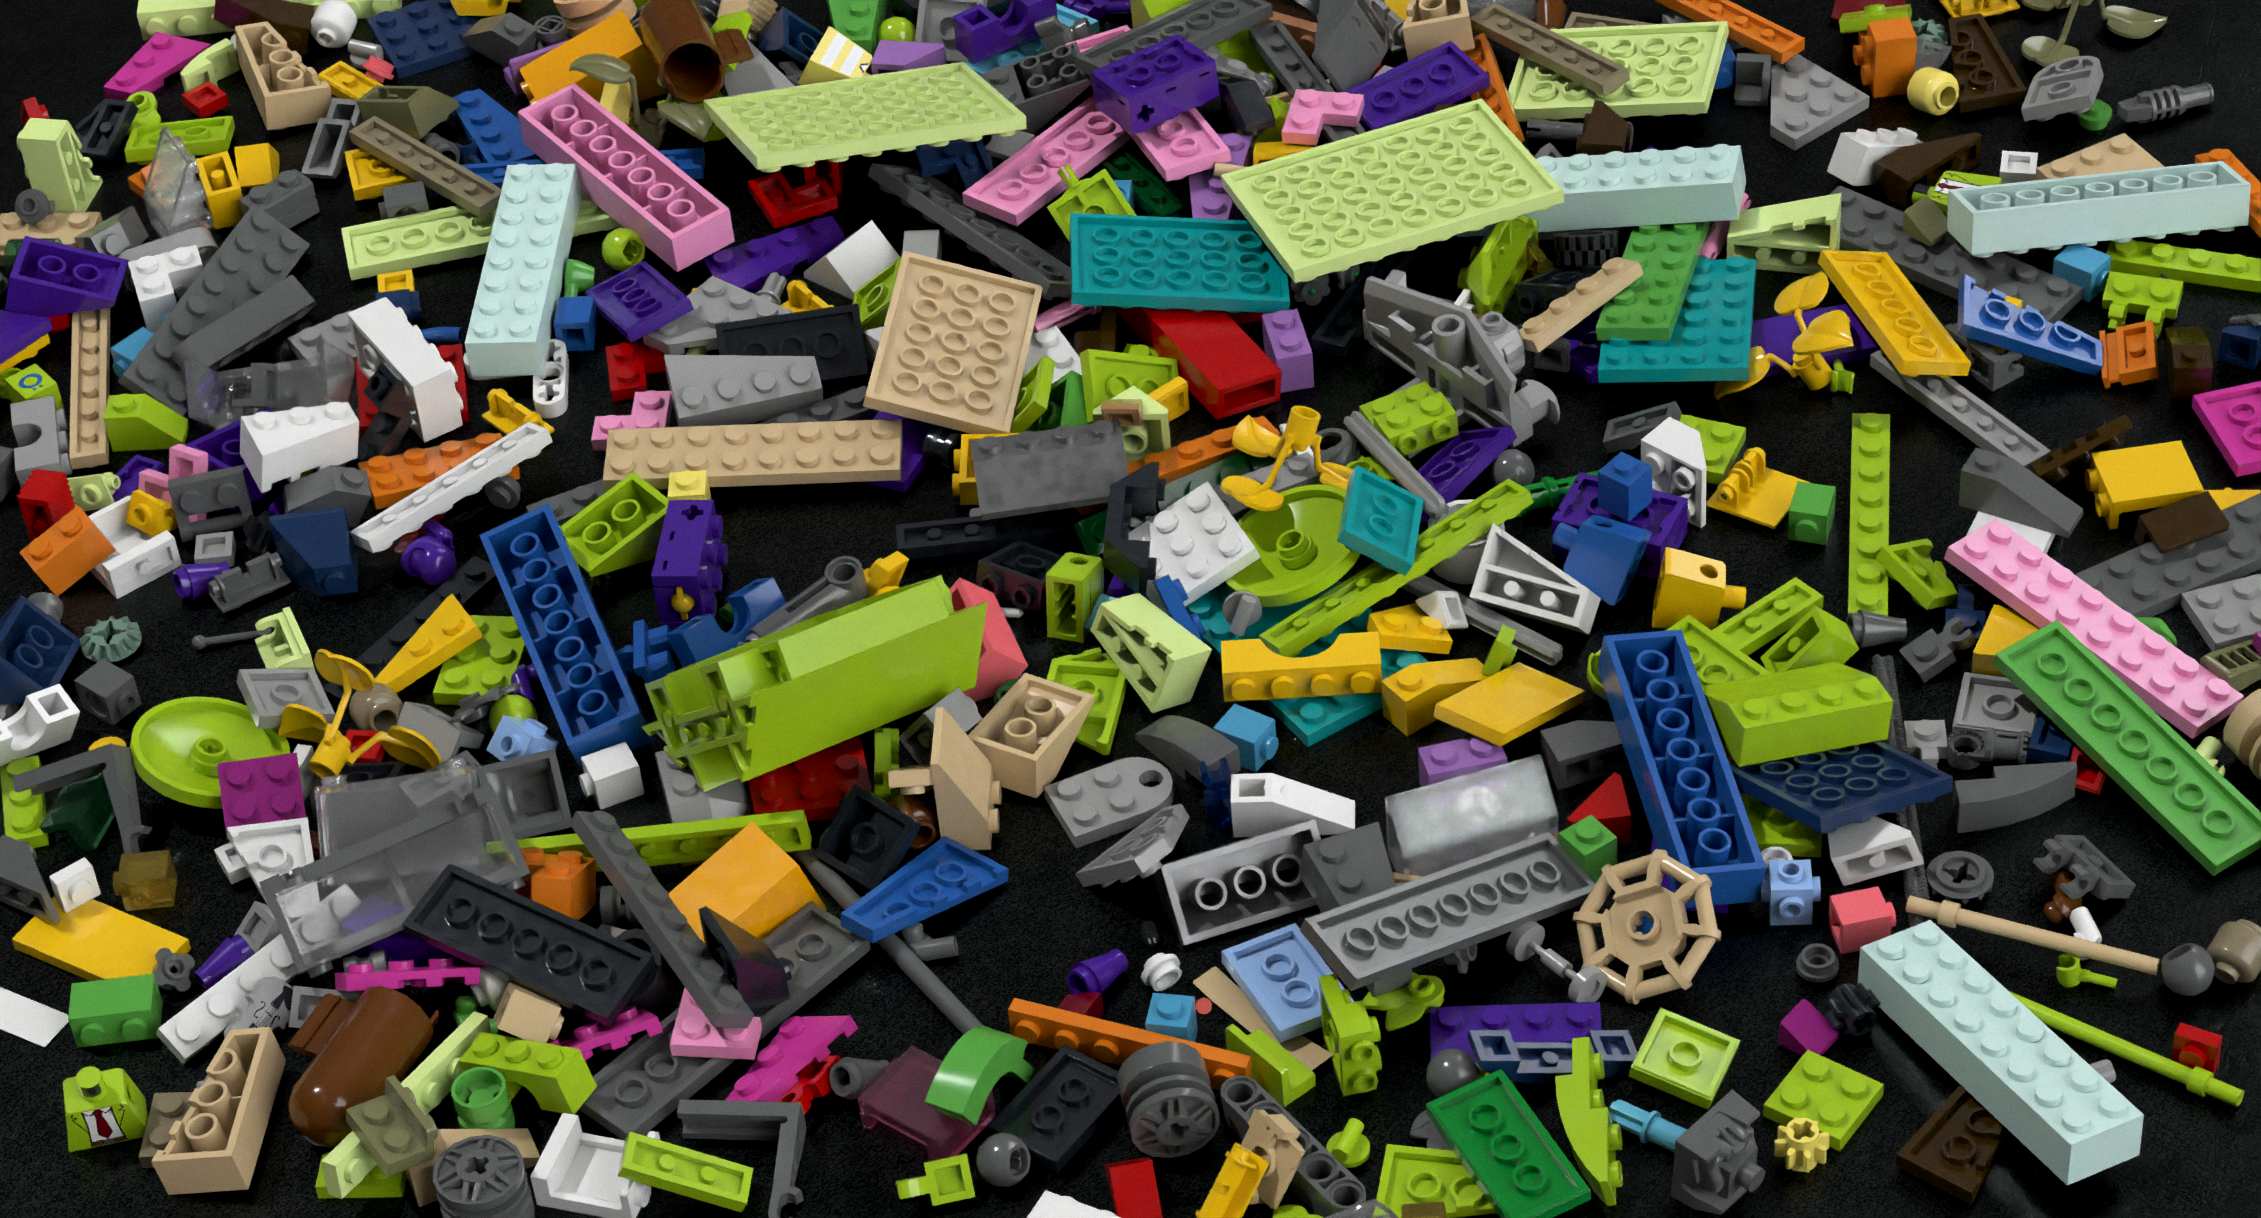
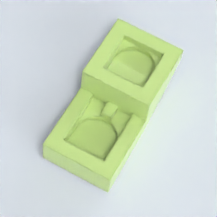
M225 38L195 57L180 73L184 91L187 92L207 81L212 82L218 87V80L239 71L233 43Z

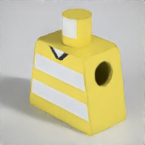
M829 26L807 63L798 84L808 85L869 76L870 74L866 70L873 57L870 53Z

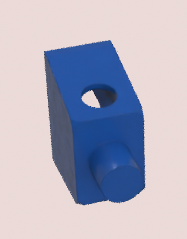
M1592 515L1582 522L1579 529L1561 522L1555 530L1552 543L1570 551L1563 567L1564 572L1587 587L1611 606H1615L1627 595L1652 532L1599 515Z

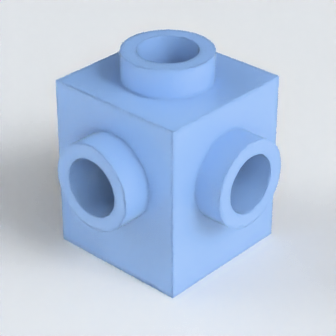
M503 715L486 750L499 760L505 761L556 749L559 742L546 733L548 728L544 724L534 719L526 718L524 720Z
M1810 859L1768 860V878L1763 879L1760 899L1761 903H1768L1770 925H1812L1813 902H1820L1821 886L1820 876H1812Z

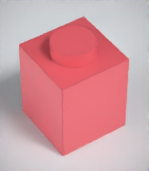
M1879 886L1830 896L1829 927L1841 954L1860 951V947L1890 936L1891 927L1896 926V914L1893 904L1885 902Z

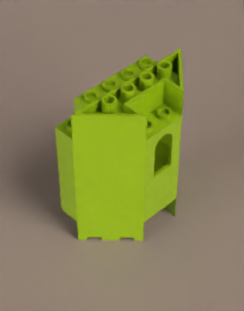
M942 575L817 615L645 684L658 720L641 728L649 736L657 734L667 744L664 746V751L681 769L689 766L693 770L696 784L704 792L739 778L743 783L936 704L958 687L962 693L975 688L988 601L955 611L952 605L951 592L944 583Z

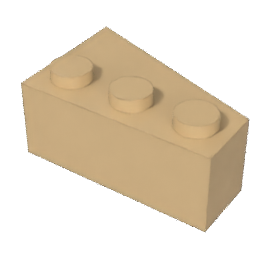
M2123 133L2037 167L2035 180L2165 166L2128 135Z

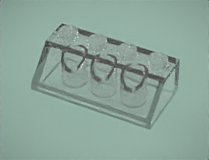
M1540 754L1385 797L1388 856L1397 873L1426 876L1546 832H1550L1559 842L1558 813Z

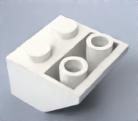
M1668 417L1641 439V461L1652 466V490L1688 498V522L1702 528L1706 525L1707 466L1700 432Z

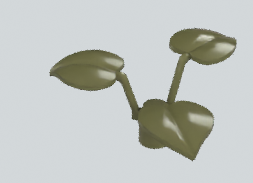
M2020 0L2025 6L2044 12L2051 11L2054 8L2061 10L2071 6L2059 40L2055 41L2045 36L2029 37L2022 43L2021 52L2023 56L2043 67L2063 59L2079 56L2078 49L2064 43L2078 5L2088 6L2093 0ZM2097 0L2100 17L2103 20H2107V29L2123 37L2133 39L2148 37L2167 22L2168 17L2125 6L2113 5L2105 8L2104 0Z
M588 54L576 59L570 65L569 71H579L606 83L617 85L629 82L634 112L632 123L638 124L636 133L655 149L661 147L666 124L669 120L702 142L706 139L709 130L714 125L710 115L703 107L686 102L674 103L672 102L674 96L670 93L666 101L658 105V109L648 108L645 110V113L640 114L636 79L633 74L629 73L631 66L616 57L606 54ZM657 76V83L663 87L659 77Z

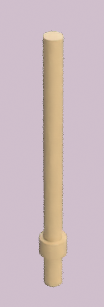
M1910 895L1906 904V912L1937 919V924L1951 928L1960 925L2156 975L2159 969V958L1962 909L1961 904L1948 900L1938 903Z

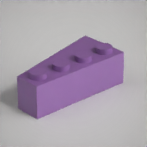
M1236 133L1217 134L1230 149L1231 162L1225 164L1253 166L1252 136ZM1213 169L1188 175L1192 218L1240 220L1242 212L1224 190L1221 177L1213 176Z

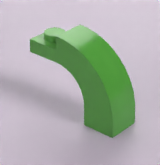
M977 1026L970 1029L954 1044L946 1055L934 1077L924 1102L940 1114L976 1126L991 1090L1002 1076L1025 1084L1030 1082L1034 1068L1023 1059L1028 1041L986 1026Z

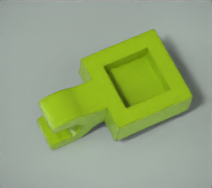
M966 1153L923 1162L925 1176L896 1181L899 1199L930 1193L932 1206L975 1197Z

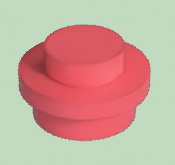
M370 55L368 62H363L362 66L368 69L365 74L366 76L381 83H384L386 78L393 80L394 75L392 72L395 67L394 65Z

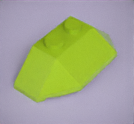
M1521 215L1512 221L1494 223L1484 235L1479 246L1473 247L1467 267L1461 268L1459 272L1457 286L1462 291L1464 289L1472 290V304L1476 306L1475 317L1477 320L1491 311L1502 315L1516 290L1515 284L1521 281L1538 250V220Z

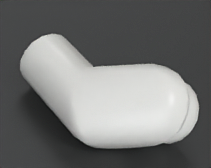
M2078 907L2071 911L2069 920L2076 931L2073 937L2101 943L2102 936L2088 908ZM2078 956V958L2080 959V961H2084V960L2089 959V958H2085V957Z

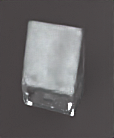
M167 126L161 129L143 193L150 223L161 238L195 227H203L210 231L214 224L209 211L206 208L204 209L203 201H206L207 197L202 184L196 179L195 174L200 173L198 163L192 153L187 155L182 139L180 137L175 138Z

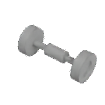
M1530 921L1511 932L1506 943L1507 953L1518 961H1525L1536 953L1540 956V962L1561 978H1570L1572 982L1568 989V997L1572 1002H1596L1602 995L1607 984V975L1595 965H1589L1576 973L1572 970L1573 965L1551 948L1546 950L1542 948L1545 930L1540 924Z

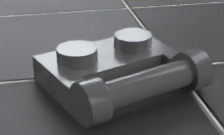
M242 465L168 480V488L183 543L194 541L196 535L244 527L249 516H254ZM236 506L240 507V513L190 522L189 516Z

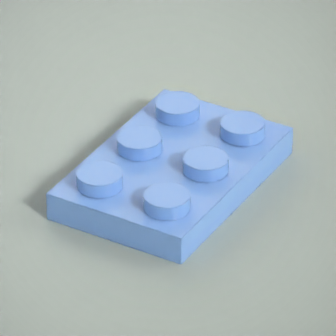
M1296 923L1221 951L1222 964L1280 1043L1322 1027L1319 977L1333 974L1315 948L1299 931L1300 928ZM1338 980L1340 989H1341V990H1344L1345 988L1342 986V984H1341V983L1339 982V980Z

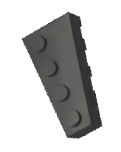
M1379 822L1303 845L1301 879L1322 913L1396 887ZM1412 968L1366 985L1372 997L1408 986L1412 977Z

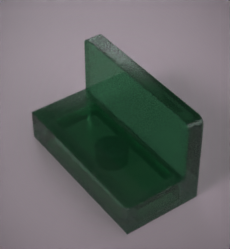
M103 773L63 786L39 826L41 831L45 834L66 829L83 851L96 849L115 817Z

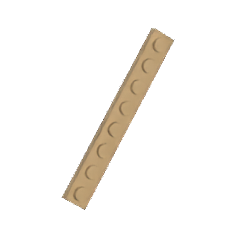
M110 308L72 313L69 460L72 469L93 468L98 465L109 464V437L103 418L110 389Z

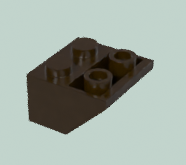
M1595 100L1591 114H1585L1583 134H1579L1577 137L1576 154H1587L1588 156L1605 155L1613 151L1630 153V125L1603 101Z

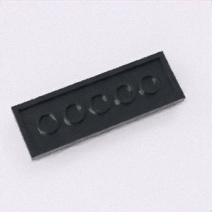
M451 863L445 867L402 924L405 934L608 1027H611L656 965L653 954Z

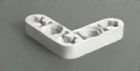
M550 339L543 375H533L534 405L536 412L543 418L558 417L564 414L568 407L569 359L565 343L558 339ZM467 352L464 354L463 360H464V364H465V369H466L467 376H468L470 379H473V380H489V379L518 377V376H472V375H471V371H470L469 362H468ZM551 356H554V361H549ZM558 376L554 380H543L547 377ZM548 395H554L551 401H548Z

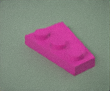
M156 32L103 86L106 98L125 101L130 95L138 91L152 93L164 85L166 77L175 72L181 73L195 57L211 47L212 44Z
M454 957L429 959V966L414 967V960L388 962L389 969L373 970V963L349 964L348 972L335 973L336 990L364 991L369 987L376 986L390 989L404 988V985H411L412 987H437L445 985V982L464 983L465 985L480 984V967L454 964Z
M630 1006L621 1011L611 1027L604 1024L598 1027L597 1022H592L573 1031L575 1037L560 1043L558 1038L555 1041L550 1039L547 1043L580 1049L584 1060H587L594 1055L593 1048L600 1046L601 1051L615 1050L627 1046L629 1041L633 1039L632 1034L647 1030L649 1037L663 1033V1029L658 1016L643 1008L637 1010L636 1006Z
M851 1016L790 1017L781 1024L779 1032L770 1044L759 1052L757 1060L748 1072L735 1083L734 1090L725 1101H778L799 1082L797 1073L811 1063H820L831 1053L827 1046L841 1034L846 1038L852 1035L858 1029L856 1023Z

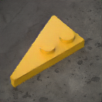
M451 594L378 674L375 682L386 684L395 693H398L482 638L483 634L455 596Z

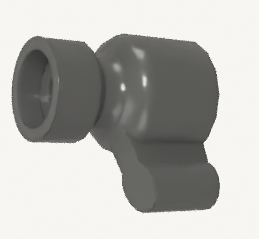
M1055 15L1034 23L1046 52L1060 45L1094 35L1091 24L1086 17L1075 21L1071 27L1061 23Z

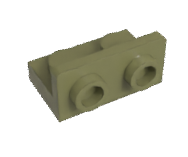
M395 1075L385 1078L384 1095L346 1109L347 1124L387 1177L434 1159V1139L438 1137L436 1124L429 1114L424 1115L416 1104L413 1092L410 1088L403 1087Z

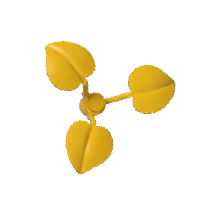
M1820 271L1793 282L1780 292L1775 300L1774 309L1778 315L1788 316L1794 313L1801 334L1792 344V349L1795 352L1792 358L1794 361L1793 365L1791 366L1773 353L1765 355V351L1761 346L1752 347L1750 351L1748 381H1716L1714 396L1717 401L1726 394L1744 390L1759 382L1768 372L1770 362L1788 371L1792 378L1799 375L1809 390L1821 389L1832 380L1833 371L1820 353L1853 346L1849 317L1842 310L1830 311L1815 318L1809 324L1808 329L1802 318L1803 310L1816 307L1827 294L1829 280L1824 272Z
M1293 406L1285 431L1281 437L1261 427L1250 415H1247L1234 429L1232 444L1237 449L1255 457H1268L1270 455L1273 458H1277L1267 481L1261 485L1259 482L1248 477L1234 475L1224 478L1220 488L1225 494L1235 498L1247 507L1260 511H1274L1282 506L1284 497L1270 488L1285 458L1290 457L1293 450L1304 452L1308 446L1313 445L1314 468L1316 472L1321 474L1319 480L1324 485L1335 486L1346 491L1349 475L1353 469L1336 463L1321 462L1320 443L1322 436L1316 434L1321 415L1316 410L1306 406Z
M325 649L317 651L314 658L315 666L324 679L334 684L343 685L344 690L332 724L327 723L325 717L319 712L294 703L287 704L281 714V724L278 731L279 737L320 743L309 761L308 767L315 775L325 780H336L345 763L353 766L358 757L379 741H381L384 749L394 758L424 770H429L442 763L440 754L428 739L413 730L400 726H391L388 733L379 731L351 753V742L342 735L338 728L352 693V688L361 692H370L375 686V679L372 673L362 664L351 658L333 654Z

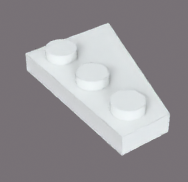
M308 817L227 827L228 839L269 908L270 906L259 882L277 874L289 873L290 875L292 874V869L314 862ZM317 881L279 897L278 901L289 927L320 904Z

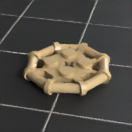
M1655 849L1650 855L1613 866L1609 863L1601 868L1603 873L1579 912H1574L1572 921L1577 925L1583 958L1581 970L1589 965L1598 967L1607 975L1606 986L1625 997V1001L1629 1004H1638L1641 999L1679 988L1687 990L1693 985L1691 980L1715 941H1720L1722 931L1717 928L1710 892L1712 881L1708 875L1698 874L1668 856L1667 851L1662 849ZM1647 873L1646 881L1629 886L1625 885V879ZM1665 874L1683 884L1675 893L1661 886ZM1613 889L1616 892L1612 898L1615 900L1610 910L1606 908L1603 914H1599L1598 911ZM1692 899H1695L1699 925L1688 923L1685 904ZM1644 916L1654 921L1653 928L1647 934L1636 931V927L1642 924V917ZM1594 927H1602L1605 947L1598 950ZM1687 937L1696 938L1695 943L1680 965L1674 959L1675 956L1684 951ZM1615 957L1629 965L1626 978L1608 968V964ZM1664 965L1670 973L1643 981V970Z

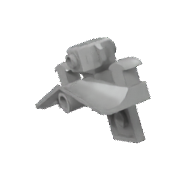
M1373 276L1366 279L1363 294L1369 343L1416 377L1393 393L1427 381L1435 393L1442 392L1456 411L1458 428L1471 419L1476 420L1486 428L1512 426L1517 436L1510 444L1513 448L1533 435L1532 425L1542 418L1546 417L1554 424H1557L1560 419L1558 399L1547 386L1535 380L1527 379L1522 381L1521 390L1514 393L1517 383L1515 375L1525 365L1524 340L1518 327L1503 318L1500 313L1491 311L1477 320L1470 309ZM1424 449L1405 455V457L1410 459Z

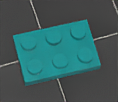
M1356 465L1349 475L1337 541L1344 544L1349 550L1359 552L1377 561L1384 568L1395 570L1406 576L1414 562L1424 499Z

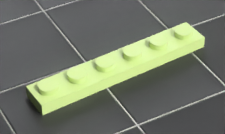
M474 1011L401 1083L403 1087H408L413 1092L416 1104L424 1115L439 1105L441 1100L451 1091V1086L455 1079L464 1072L458 1060L472 1045L473 1041L482 1032L491 1033L487 1015ZM353 1131L321 1161L328 1194L343 1199L377 1165L374 1158Z

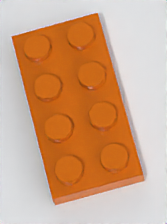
M482 433L476 438L463 441L450 440L435 447L425 449L412 448L402 454L388 457L375 456L368 461L358 463V470L367 471L371 500L376 510L387 508L503 437L501 433ZM517 464L512 467L511 472L507 475L515 480L520 479L519 465Z

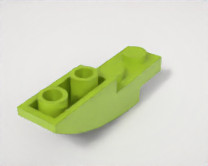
M1590 1037L1572 1038V1074L1555 1076L1559 1112L1572 1152L1583 1176L1600 1199L1607 1206L1616 1205V1187L1623 1186L1621 1163L1619 1160L1616 1161L1615 1150H1622L1621 1128L1619 1124L1612 1123L1608 1108L1604 1104L1602 1089H1598L1597 1079H1604L1602 1054L1594 1052Z

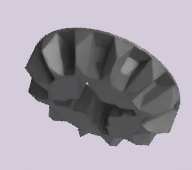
M1951 851L1937 856L1930 862L1927 868L1926 881L1928 882L1927 885L1932 888L1933 896H1944L1948 901H1953L1954 899L1961 900L1966 905L1969 899L1982 901L1984 894L1992 891L1994 872L1991 865L1984 858L1974 853ZM1966 872L1967 880H1962L1960 884L1953 882V880H1957Z

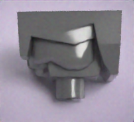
M555 749L476 767L480 786L491 782L516 840L572 827L570 825L572 818ZM487 807L486 811L494 842L505 841L491 808Z
M1734 1090L1726 1094L1675 1140L1671 1196L1695 1210L1721 1215L1746 1191H1755L1765 1177V1170L1756 1164L1758 1147L1754 1139L1753 1127L1750 1126L1760 1116V1111Z

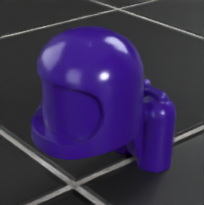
M431 519L424 525L425 537L415 540L403 551L401 566L408 575L422 578L425 583L436 586L442 585L455 573L457 559L452 541V532Z

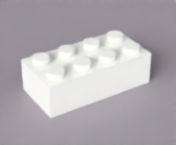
M384 297L347 313L359 369L370 379L380 363L385 362L404 382L413 421L410 427L424 443L463 426L460 410L464 409V405L455 388L458 376L451 362H445L441 358L437 347L433 343H427L417 325L412 326L408 322L401 307L396 308L387 297Z

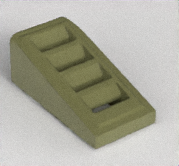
M2253 639L2210 652L2200 658V665L2219 679L2226 681L2238 692L2261 679V656L2257 654V650L2252 645Z

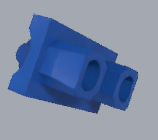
M644 619L633 622V645H626L624 648L616 651L628 679L639 675L647 684L675 671L674 660L669 652L673 648L666 634L671 632L668 625L649 629Z

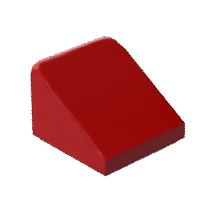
M2075 745L2068 762L2076 761L2077 764L2075 788L2099 796L2110 776L2079 746Z

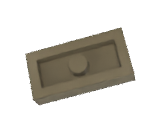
M192 1092L154 1093L139 1153L142 1168H154L151 1161L158 1150L164 1151L169 1143L170 1137L168 1132L174 1122L182 1121L189 1110L190 1104L188 1099Z

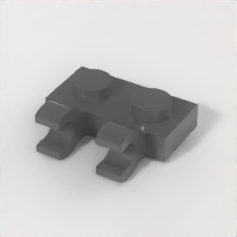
M2055 835L2054 839L2045 840L2043 845L2050 851L2049 854L2044 858H2035L2033 860V863L2045 874H2052L2063 867L2076 876L2073 881L2059 885V888L2071 899L2081 898L2087 892L2103 900H2108L2109 898H2129L2136 886L2082 835Z

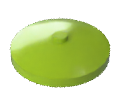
M1322 484L1299 486L1280 492L1284 500L1279 509L1274 511L1251 509L1237 523L1252 542L1261 558L1225 581L1232 593L1249 591L1259 598L1262 607H1279L1313 597L1341 579L1361 555V553L1353 552L1337 541L1346 495L1345 490Z
M214 697L178 698L151 708L135 724L130 743L134 768L142 780L150 787L178 802L212 809H223L217 764L290 754L287 738L278 736L279 728H257L246 705Z

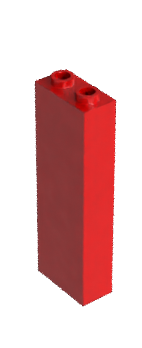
M1111 306L1116 307L1118 315L1147 346H1151L1159 357L1177 359L1179 376L1187 381L1188 390L1216 420L1280 401L1282 370L1225 311L1204 310L1196 312L1190 309L1169 308L1167 310H1158L1147 307L1125 309Z

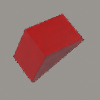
M1614 772L1567 818V828L1592 815L1617 836V846L1631 845V813L1622 777Z
M1149 1157L1105 1165L1116 1216L1121 1218H1163L1153 1161Z

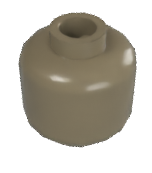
M375 682V686L370 692L357 690L352 695L349 710L351 718L360 730L386 731L388 733L389 728L396 725L404 704L392 688L386 684Z
M2239 919L2236 922L2230 921L2220 926L2207 949V952L2212 956L2215 966L2214 976L2218 980L2233 985L2236 982L2249 983L2256 979L2261 970V927L2245 919Z

